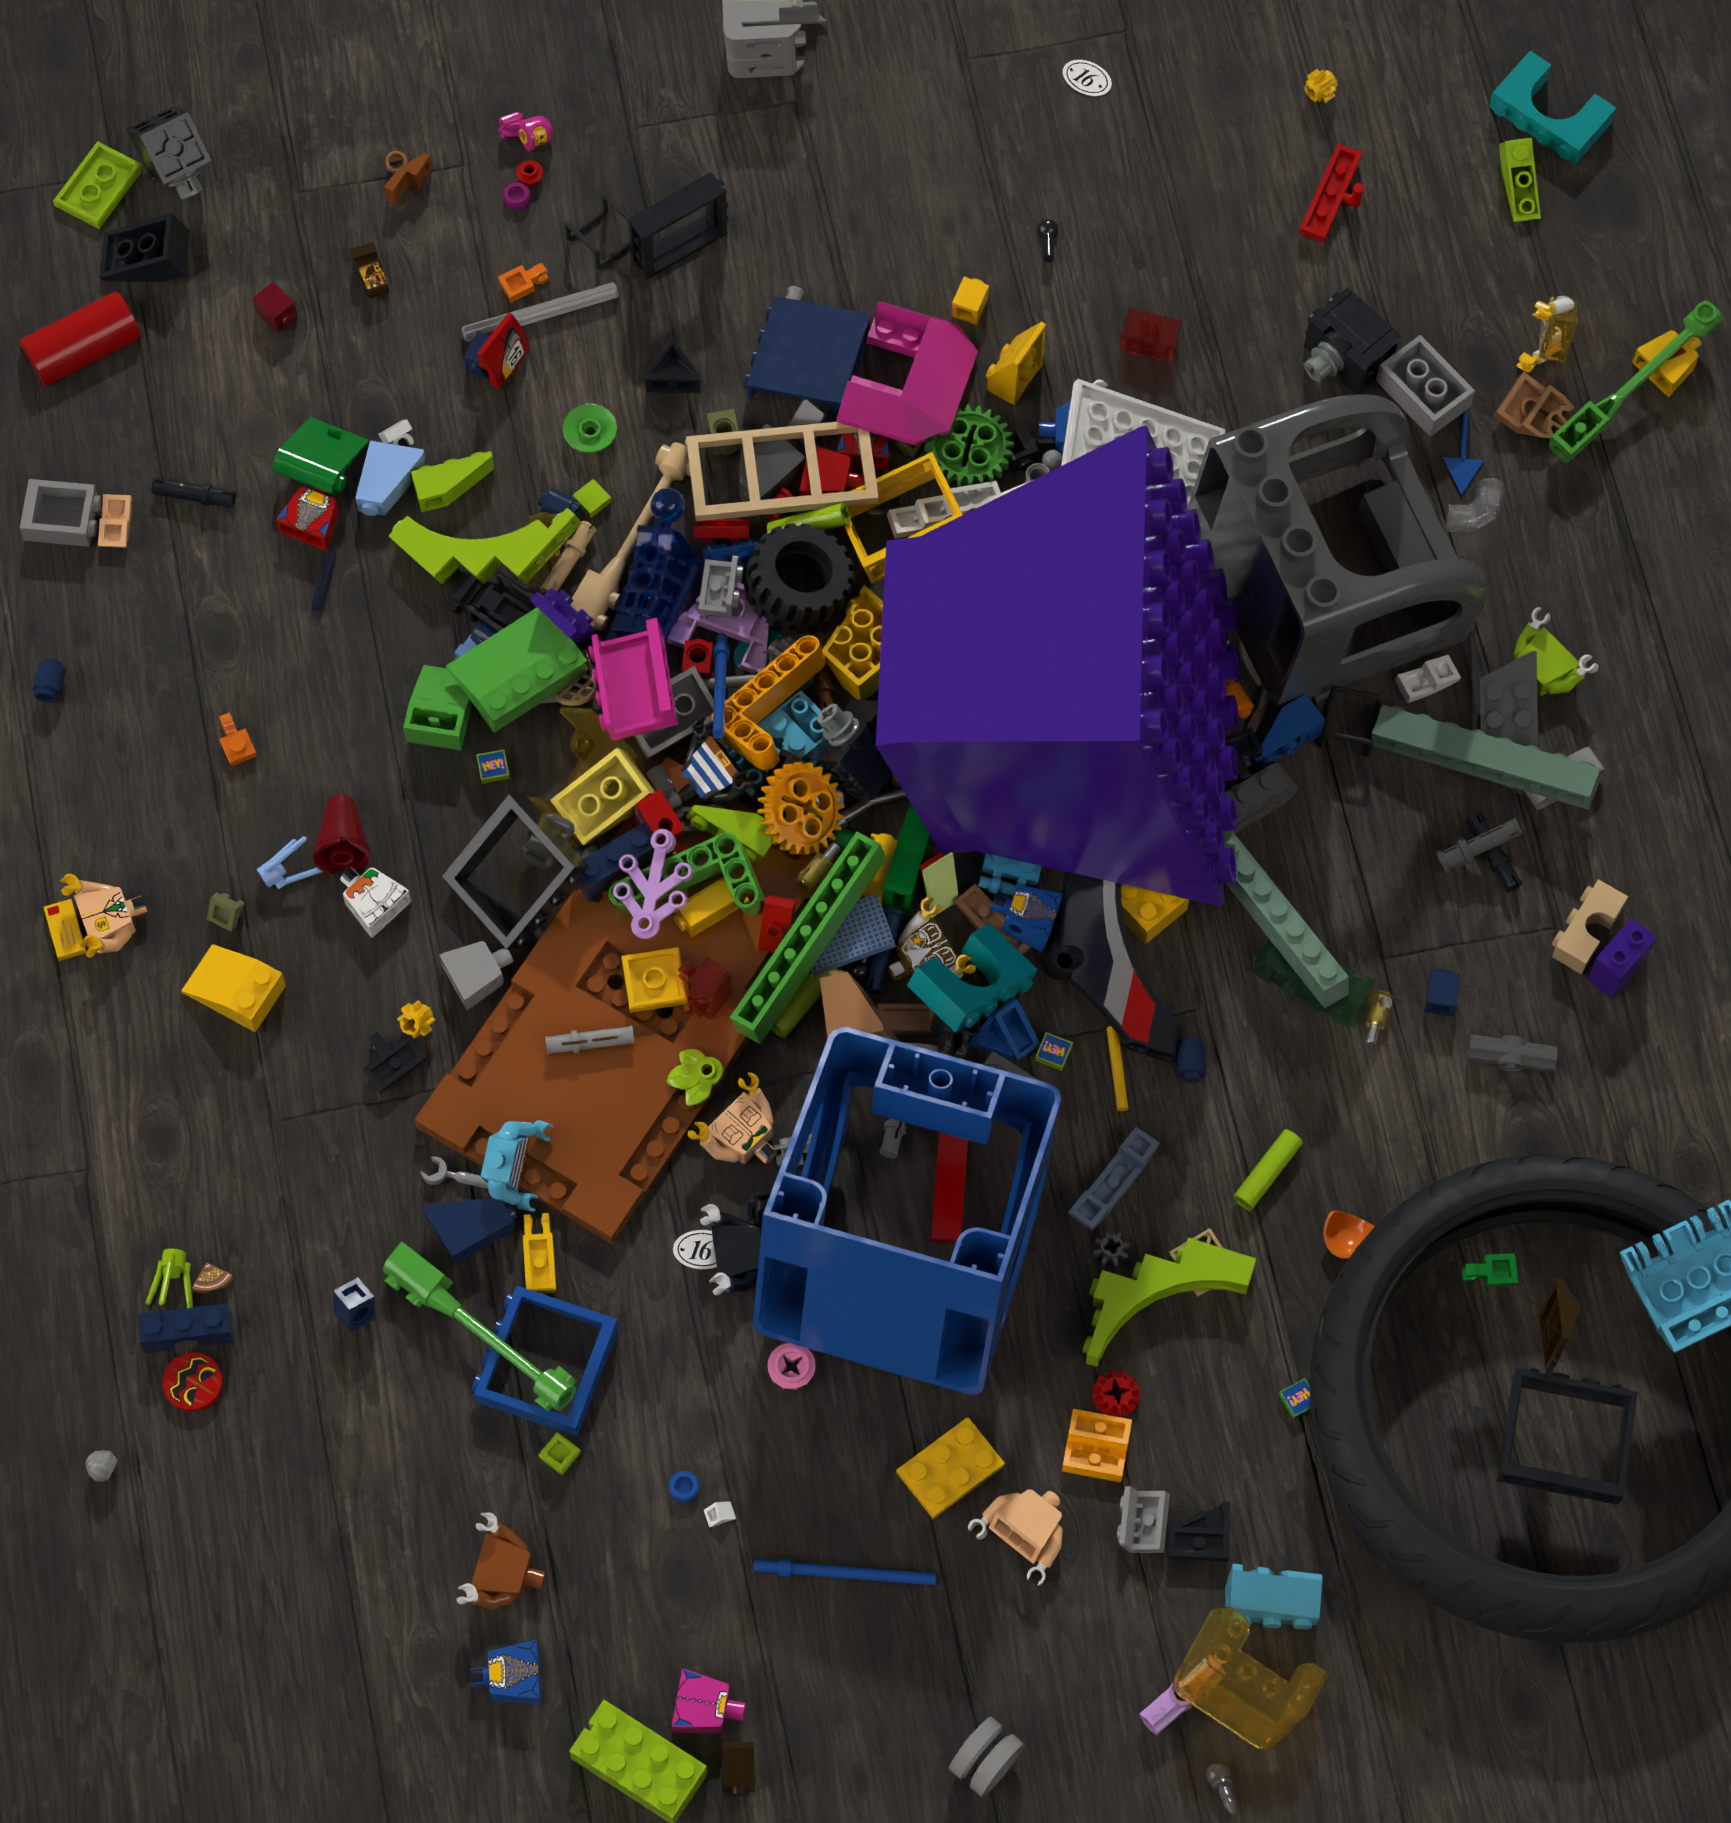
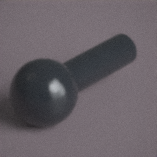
M1052 219L1042 220L1037 227V233L1043 239V260L1048 263L1054 260V238L1059 231L1057 223Z
M871 956L854 961L848 967V973L858 983L864 982L868 978L870 970L868 962Z

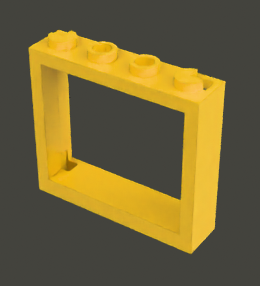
M933 452L877 478L879 503L848 506L851 518L935 478L953 516L907 538L922 536L963 514ZM865 484L852 491L866 490ZM850 521V524L844 525L871 584H874L885 578L886 548L868 556L852 521Z

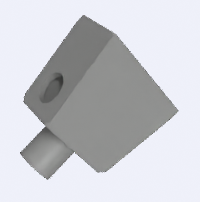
M484 941L439 955L441 965L466 1010L472 1008L504 984L500 969L513 963V958L508 949L504 947L491 954Z

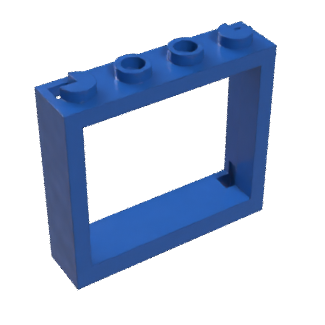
M516 1286L514 1293H509L505 1300L503 1310L506 1313L503 1321H497L493 1332L505 1343L508 1340L522 1302L599 1327L601 1330L568 1416L553 1411L548 1412L544 1408L488 1390L501 1358L500 1353L489 1347L486 1349L482 1364L485 1367L482 1375L477 1374L472 1385L476 1403L578 1436L618 1331V1321L616 1318Z

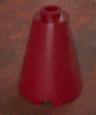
M337 794L328 799L313 851L314 864L321 871L335 875V871L345 872L349 868L360 872L369 864L371 855L354 799L345 794Z

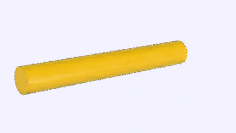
M1110 1026L1107 1027V1037L1117 1111L1128 1110L1120 1039L1115 1030Z

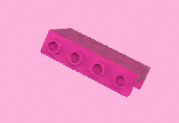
M657 618L646 620L647 631L604 642L599 640L597 634L591 635L593 645L588 647L592 663H596V668L592 669V675L595 685H599L600 690L595 692L599 708L603 710V714L599 715V721L602 731H608L612 741L678 725L664 635Z

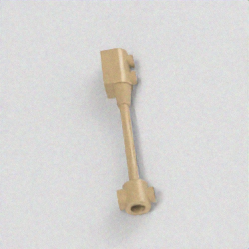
M672 443L671 446L662 445L656 456L655 464L659 466L663 476L617 556L608 563L600 574L588 570L572 597L574 602L571 605L577 611L581 608L584 609L594 619L591 624L601 633L605 630L609 620L607 616H604L608 608L616 610L621 601L622 595L618 594L626 566L625 562L672 481H682L685 475L690 476L687 446L681 443Z

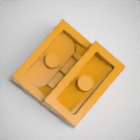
M1073 1409L1062 1472L1121 1482L1132 1420Z

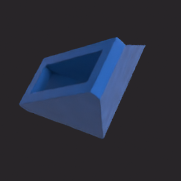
M1016 998L992 1013L980 1028V1032L968 1043L970 1046L989 1052L994 1051L999 1055L1016 1059L1017 1061L1041 1045Z

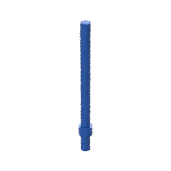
M724 633L717 635L716 645L713 648V659L715 661L713 737L716 739H721L724 736L727 661L730 658V648L727 645L728 637Z
M779 1558V1561L754 1559L753 1571L778 1573L777 1576L790 1577V1574L923 1585H935L936 1573L791 1562V1559Z

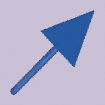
M1463 413L1461 458H1442L1461 496L1484 462V460L1466 459L1467 413Z

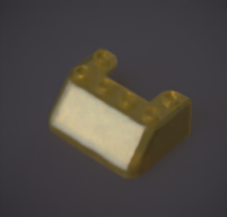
M1232 1607L1212 1609L1174 1677V1689L1180 1697L1254 1747L1259 1749L1272 1748L1306 1717L1329 1673L1314 1663H1304L1296 1668L1290 1681H1286L1241 1650L1250 1632L1249 1622L1244 1615Z

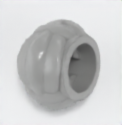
M101 1450L90 1454L85 1464L89 1476L94 1481L107 1482L118 1460L111 1451Z

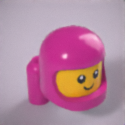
M515 112L499 118L501 127L498 129L500 137L518 136L529 152L533 151L537 146L548 144L552 140L553 128L550 121L544 116L523 119L524 115L522 113Z

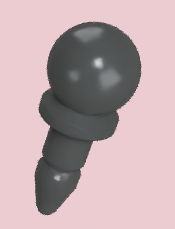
M1212 1763L1206 1770V1779L1212 1785L1213 1792L1220 1795L1225 1809L1231 1815H1234L1236 1813V1802L1231 1792L1233 1782L1230 1779V1770L1224 1763Z

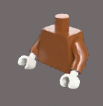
M481 1513L482 1516L487 1518L488 1524L485 1526L481 1523H476V1528L479 1531H490V1535L485 1534L472 1583H466L458 1587V1589L466 1592L467 1598L459 1597L457 1602L459 1604L471 1602L473 1605L495 1610L512 1604L514 1600H521L525 1586L542 1590L546 1572L530 1568L532 1556L528 1552V1546L514 1531L497 1522V1518L493 1513Z

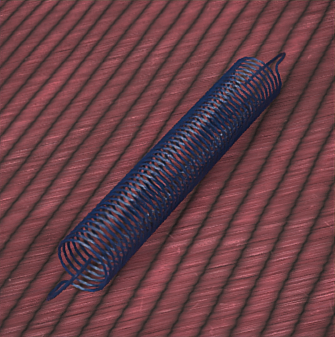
M333 550L328 553L325 552L323 568H321L322 571H320L318 581L322 582L326 577L328 580L327 582L325 580L322 584L317 582L311 610L317 607L315 611L320 610L322 612L321 607L324 604L325 591H327L330 577L327 574L321 579L320 576L323 577L329 569L332 572L334 564L332 558L327 563L324 561H327L333 555L332 553L327 558ZM331 561L332 565L330 566L329 564L326 568H324ZM325 583V585L327 586V588L323 586L321 589H319V590L317 589L318 587L320 588V587Z

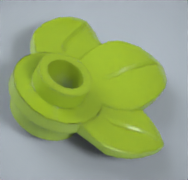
M687 1049L679 1053L682 1064L671 1070L667 1083L674 1088L686 1090V1105L695 1106L709 1098L712 1086L722 1079L724 1068L718 1059L705 1057L697 1049ZM712 1066V1072L709 1075H705L704 1070Z

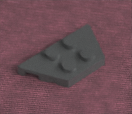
M1531 651L1480 678L1481 731L1486 733V735L1495 738H1508L1514 743L1523 746L1532 745L1538 747L1537 651Z

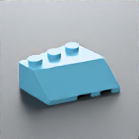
M1232 1564L1225 1586V1622H1232V1625L1235 1627H1249L1251 1623H1262L1265 1628H1280L1281 1624L1293 1625L1295 1629H1311L1312 1625H1317L1320 1618L1322 1575L1289 1570L1282 1571L1279 1575H1273L1269 1568L1257 1567L1256 1570L1248 1572L1243 1571V1565Z

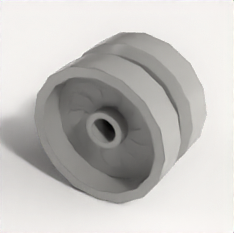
M992 1716L988 1717L967 1738L948 1769L960 1780L969 1777L976 1770L971 1779L970 1788L982 1798L1007 1773L1025 1746L1014 1734L1005 1736L997 1744L1003 1733V1725Z

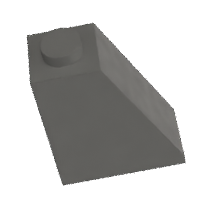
M765 424L762 429L772 428V427L769 426L768 424ZM787 440L756 442L754 454L760 500L772 499L778 494V490L781 487L786 489L803 474L806 457ZM745 468L739 482L740 498L743 502L750 501Z

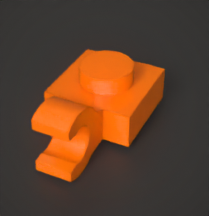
M539 263L527 271L521 265L498 276V279L512 303L534 292L533 284H542L548 281L549 277L546 274L548 272L544 264Z
M230 712L219 716L226 734L225 737L219 740L230 766L232 767L257 757L246 728L237 731Z

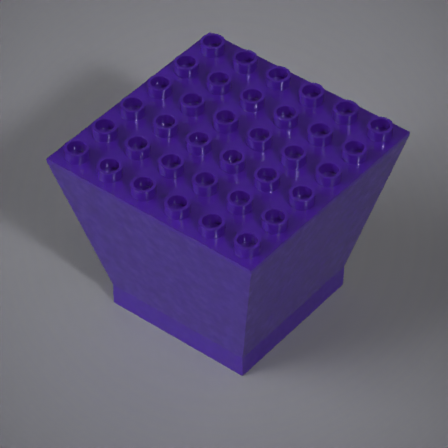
M1141 426L922 536L886 540L876 747L942 854L978 851L1222 906L1224 905V883H1233L1237 879L1235 853L1233 848H1224L1225 832L1236 831L1238 824L1235 800L1233 796L1225 797V781L1237 780L1238 778L1236 750L1234 746H1226V731L1238 729V706L1234 695L1226 696L1227 681L1238 680L1239 678L1237 650L1235 646H1227V632L1238 631L1240 627L1239 607L1235 597L1227 598V583L1224 570L1222 568L1214 569V554L1210 539L1201 540V526L1197 510H1187V492L1183 479H1173L1174 469L1170 449L1168 447L1157 448L1147 426Z

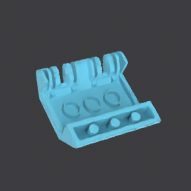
M1729 1199L1717 1205L1719 1215L1713 1207L1707 1210V1216L1713 1228L1709 1232L1705 1233L1701 1220L1695 1215L1690 1218L1692 1228L1685 1220L1662 1231L1667 1247L1659 1233L1652 1236L1659 1255L1653 1259L1650 1258L1649 1251L1642 1242L1635 1244L1640 1261L1632 1246L1620 1252L1628 1277L1657 1332L1674 1353L1731 1326V1201Z

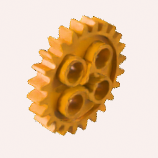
M803 762L785 764L783 769L774 770L775 776L766 778L770 786L761 787L766 796L758 798V801L764 804V808L757 810V812L765 814V818L759 823L768 825L764 834H773L771 843H781V851L789 850L791 855H809V852L818 853L819 848L828 847L827 841L836 839L832 831L841 830V827L836 822L837 820L844 819V816L839 814L838 810L844 808L845 805L838 803L837 799L843 796V794L834 792L838 783H829L831 774H822L823 767L813 768V763H804L803 765ZM794 784L797 787V794L793 790ZM817 797H818L819 802H820L819 808H818L817 805H816V798H817ZM783 810L786 812V820L783 818ZM806 822H807V824H808V826H809V832H808V833H807L806 828H805Z

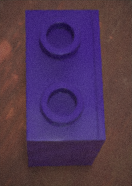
M1631 918L1598 955L1587 980L1613 999L1646 961L1657 937Z

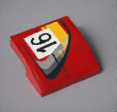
M507 313L477 352L479 366L488 371L490 385L498 390L530 350L525 333L513 314Z

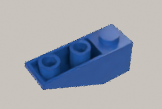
M1306 694L1282 707L1261 745L1263 749L1262 756L1253 760V773L1276 763L1277 759L1284 754L1286 756L1293 754L1298 750L1300 744L1307 740L1309 742L1314 741L1322 734L1325 718Z

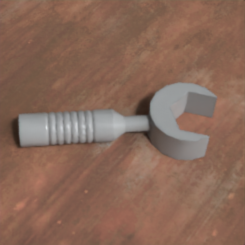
M431 1157L432 1161L439 1165V1172L428 1176L421 1171L423 1180L430 1185L441 1184L446 1177H450L459 1183L488 1189L487 1182L481 1176L463 1171L450 1172L447 1170L446 1163L439 1157Z

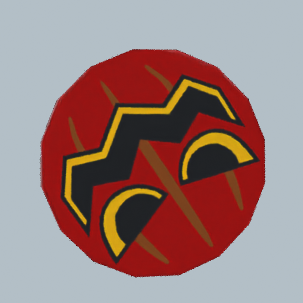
M199 1352L185 1353L176 1357L167 1366L163 1375V1390L168 1401L175 1408L185 1412L209 1408L218 1400L223 1389L222 1374L218 1364L210 1356Z

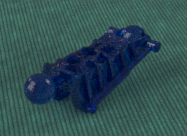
M663 488L656 492L651 500V511L656 518L654 527L638 525L637 527L638 537L636 546L633 547L634 558L632 567L628 569V582L623 587V594L615 610V618L605 641L647 631L646 620L657 618L666 645L673 625L677 624L698 571L704 569L705 561L697 557L683 535L675 529H670L672 522L680 519L685 511V500L678 490ZM652 600L650 609H645L647 601Z

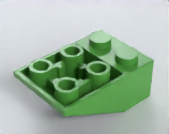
M423 665L409 701L403 726L406 742L462 750L472 702L447 668Z

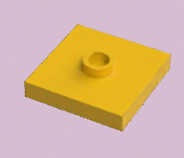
M679 947L621 956L630 1013L688 1004Z

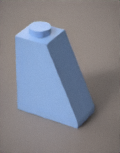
M370 441L355 498L358 511L368 516H385L413 483L411 471L426 466L424 450Z

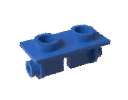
M748 539V541L732 543L731 547H727V544L707 545V548H702L704 563L705 559L732 562V557L738 556L739 566L746 568L758 542H752L751 539Z

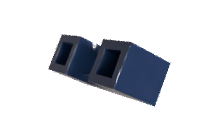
M645 823L640 824L584 858L589 867L580 877L582 881L577 886L588 902L609 890L615 877L623 872L619 866V860L622 856L629 854L636 858L640 870L652 864L654 848L651 845V837L653 834ZM627 860L624 867L630 868L633 865V860Z
M227 1303L137 1314L139 1343L144 1353L174 1350V1344L190 1340L200 1341L204 1346L234 1342L232 1314Z

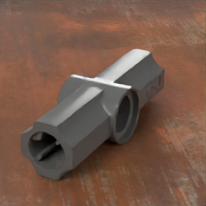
M1470 1035L1467 1061L1498 1065V1068L1508 1072H1520L1523 1069L1554 1073L1558 1051L1556 1046L1527 1043L1524 1038L1508 1035L1499 1039Z

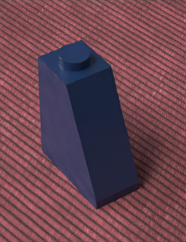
M495 1198L434 1204L423 1208L425 1218L454 1265L516 1231L514 1220L517 1219L513 1208L509 1203L504 1205L502 1200Z

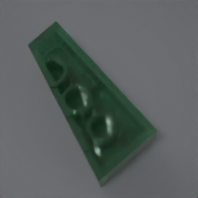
M1268 939L1256 958L1253 972L1262 981L1272 982L1280 986L1285 994L1301 998L1313 1010H1322L1329 1014L1336 1023L1343 1026L1348 1025L1352 1028L1369 1003L1376 979L1366 976L1364 980L1354 976L1355 970L1344 965L1342 969L1349 976V995L1324 1009L1270 939Z

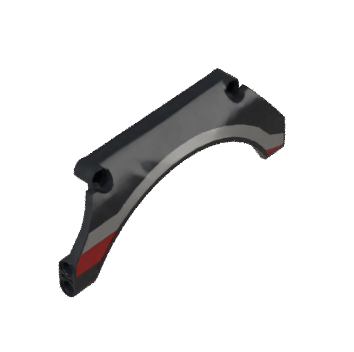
M1239 717L1238 729L1228 730L1226 735L1245 730L1248 724L1247 721ZM1066 871L1061 892L1063 895L1057 910L1045 962L1046 974L1053 980H1062L1069 975L1068 982L1100 1011L1122 1039L1124 1047L1128 1050L1162 1061L1176 1060L1182 1029L1179 1022L1166 1009L1151 989L1137 964L1124 924L1121 884ZM1057 959L1063 961L1066 968L1060 967L1057 963Z

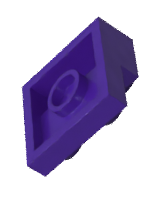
M550 588L544 596L537 592L530 599L570 639L581 646L597 630L591 624L594 619L582 608L577 611L571 605L574 600L563 589L558 593L553 588Z

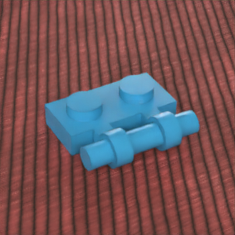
M985 853L981 871L992 874V877L981 876L978 887L989 889V893L997 894L1000 892L1013 896L1016 887L1019 885L1026 886V883L1034 886L1037 885L1042 866ZM1001 877L1016 880L1017 883L1015 885L1003 882Z

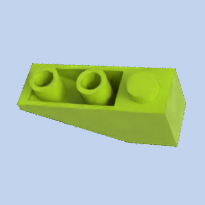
M1532 138L1500 143L1501 170L1513 222L1541 219Z
M476 452L470 457L449 459L442 464L426 465L411 471L413 486L421 513L449 506L494 470L492 452Z
M694 805L686 818L691 820L690 823L695 828L701 831L706 830L714 836L722 833L733 834L744 846L750 862H755L756 864L761 861L772 844L771 841L774 835L764 834L768 825L760 824L759 822L764 818L756 813Z

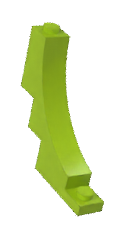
M566 508L564 512L554 517L549 528L537 519L521 529L498 537L460 539L433 532L416 523L409 516H406L394 525L389 537L441 585L460 565L483 585L504 565L526 585L582 523L572 511Z

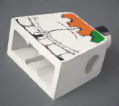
M349 868L340 878L348 887L343 893L345 904L371 938L411 903L409 891L405 887L375 868H369L362 876L353 868Z

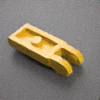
M542 1213L541 1224L543 1234H532L533 1220L531 1215H524L525 1235H523L526 1289L540 1294L557 1293L553 1234L550 1231L549 1213Z

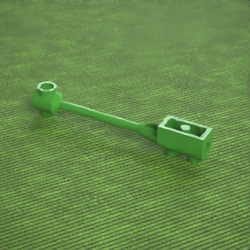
M1704 300L1699 303L1683 319L1685 329L1622 388L1597 404L1589 401L1551 436L1549 446L1555 456L1564 463H1569L1607 428L1609 421L1622 402L1688 340L1692 337L1703 339L1722 321L1720 311L1709 301Z
M401 1241L384 1264L383 1272L387 1275L384 1280L397 1291L401 1287L409 1292L405 1298L418 1308L424 1304L426 1307H431L452 1318H456L535 1381L533 1391L538 1395L535 1402L548 1412L552 1407L560 1411L570 1403L576 1392L574 1384L577 1380L559 1365L555 1370L540 1371L466 1312L461 1304L447 1291L454 1282Z

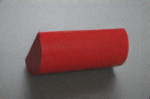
M114 291L19 339V344L46 387L142 338L127 304L121 295Z

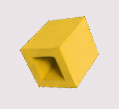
M963 277L952 302L951 316L977 325L988 301L989 285L979 279Z

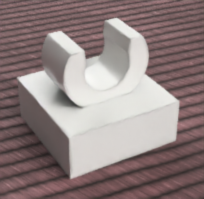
M407 419L399 421L378 434L383 443L391 442V444L398 445L399 439L403 438L408 445L414 444L413 438L406 433L412 429Z

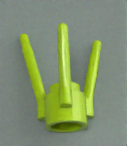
M178 1249L163 1250L162 1260L158 1261L157 1272L146 1300L147 1305H151L162 1275L164 1279L159 1299V1305L161 1306L165 1304L170 1278H179L182 1273L187 1308H193L190 1281L191 1263L185 1262L186 1253Z

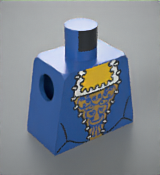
M1019 885L1016 887L1012 899L996 894L990 910L1006 916L1001 929L1005 934L1043 952L1063 894Z
M536 1640L489 1651L488 1667L470 1669L471 1686H489L491 1700L541 1705L539 1653Z

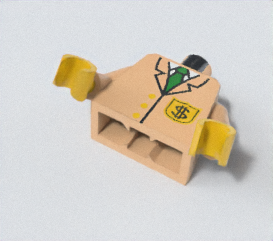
M66 874L60 880V883H67L69 885L61 890L63 895L69 896L74 891L77 894L74 895L88 935L80 946L90 947L86 952L88 958L94 957L96 953L120 951L131 938V935L136 932L131 917L148 912L142 895L125 901L120 887L78 880L73 874Z

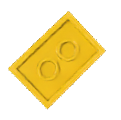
M967 1417L899 1467L896 1473L932 1519H935L1002 1469L1005 1463L969 1417Z

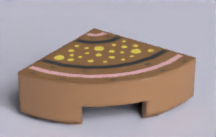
M206 1263L192 1289L197 1293L207 1294L208 1292L227 1287L234 1278L233 1275Z

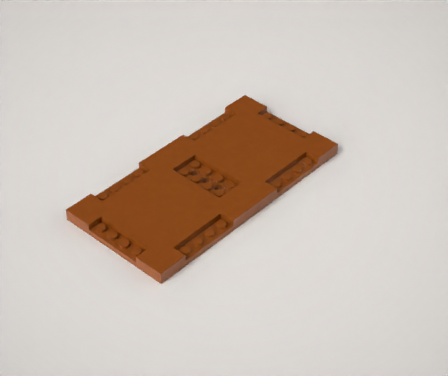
M666 757L661 766L674 784L676 794L678 795V791L689 782L681 772L683 765ZM700 796L689 805L680 798L683 808L694 805H712L703 801ZM738 801L736 803L720 805L728 810L756 813L765 818V816ZM633 816L625 821L612 841L638 826ZM686 816L683 817L682 823H684V826L690 827V820ZM711 833L691 836L683 835L681 841L686 849H689L715 836ZM781 843L771 844L758 864L751 862V865L765 898L768 895L797 900L794 917L795 923L840 855L837 853L811 887H807L799 879V872L803 869L808 871L819 856H822L828 848H819L818 853L809 852V855H791L789 850H780ZM731 846L726 847L724 854L731 853L734 848ZM669 853L666 854L665 859L671 857ZM706 856L700 859L698 866L706 864L709 857ZM742 869L736 872L739 878L743 876L745 870ZM624 871L615 877L612 885L630 875ZM723 872L690 886L681 892L689 898L724 877ZM580 889L574 890L511 980V987L451 1073H446L414 1119L416 1128L483 1167L489 1137L499 1132L506 1122L517 1121L534 1124L537 1120L552 1124L554 1127H548L544 1133L552 1137L551 1140L545 1141L533 1135L530 1137L519 1189L525 1193L536 1194L539 1198L537 1199L538 1201L613 1244L750 1040V1038L736 1031L730 1016L774 953L758 949L763 911L758 915L750 916L741 909H738L694 937H691L687 930L681 931L674 919V916H676L675 911L660 922L659 932L653 938L641 939L632 931V914L621 912L611 902L609 890L589 902ZM754 894L747 896L750 900L749 903L754 900ZM677 896L674 899V904H681L683 897ZM669 897L656 902L655 910L669 902ZM649 920L641 922L642 929H646L649 926ZM679 947L688 1004L670 1007L673 1013L668 1018L659 1017L657 1015L658 1009L630 1013L621 956ZM613 978H620L624 981L623 987L618 990L611 989L608 983ZM632 1025L634 1044L579 1050L580 1053L576 1054L573 1051L547 1055L545 1036L571 1034L572 1030H577V1033L629 1027ZM618 1036L595 1038V1039H592V1040L594 1041V1040L617 1038ZM587 1040L563 1042L562 1044L586 1042ZM687 1049H697L705 1057L718 1059L724 1068L723 1077L717 1084L712 1086L709 1098L695 1106L686 1105V1090L674 1088L667 1083L671 1070L682 1064L679 1053ZM712 1066L704 1070L705 1075H709L712 1072Z

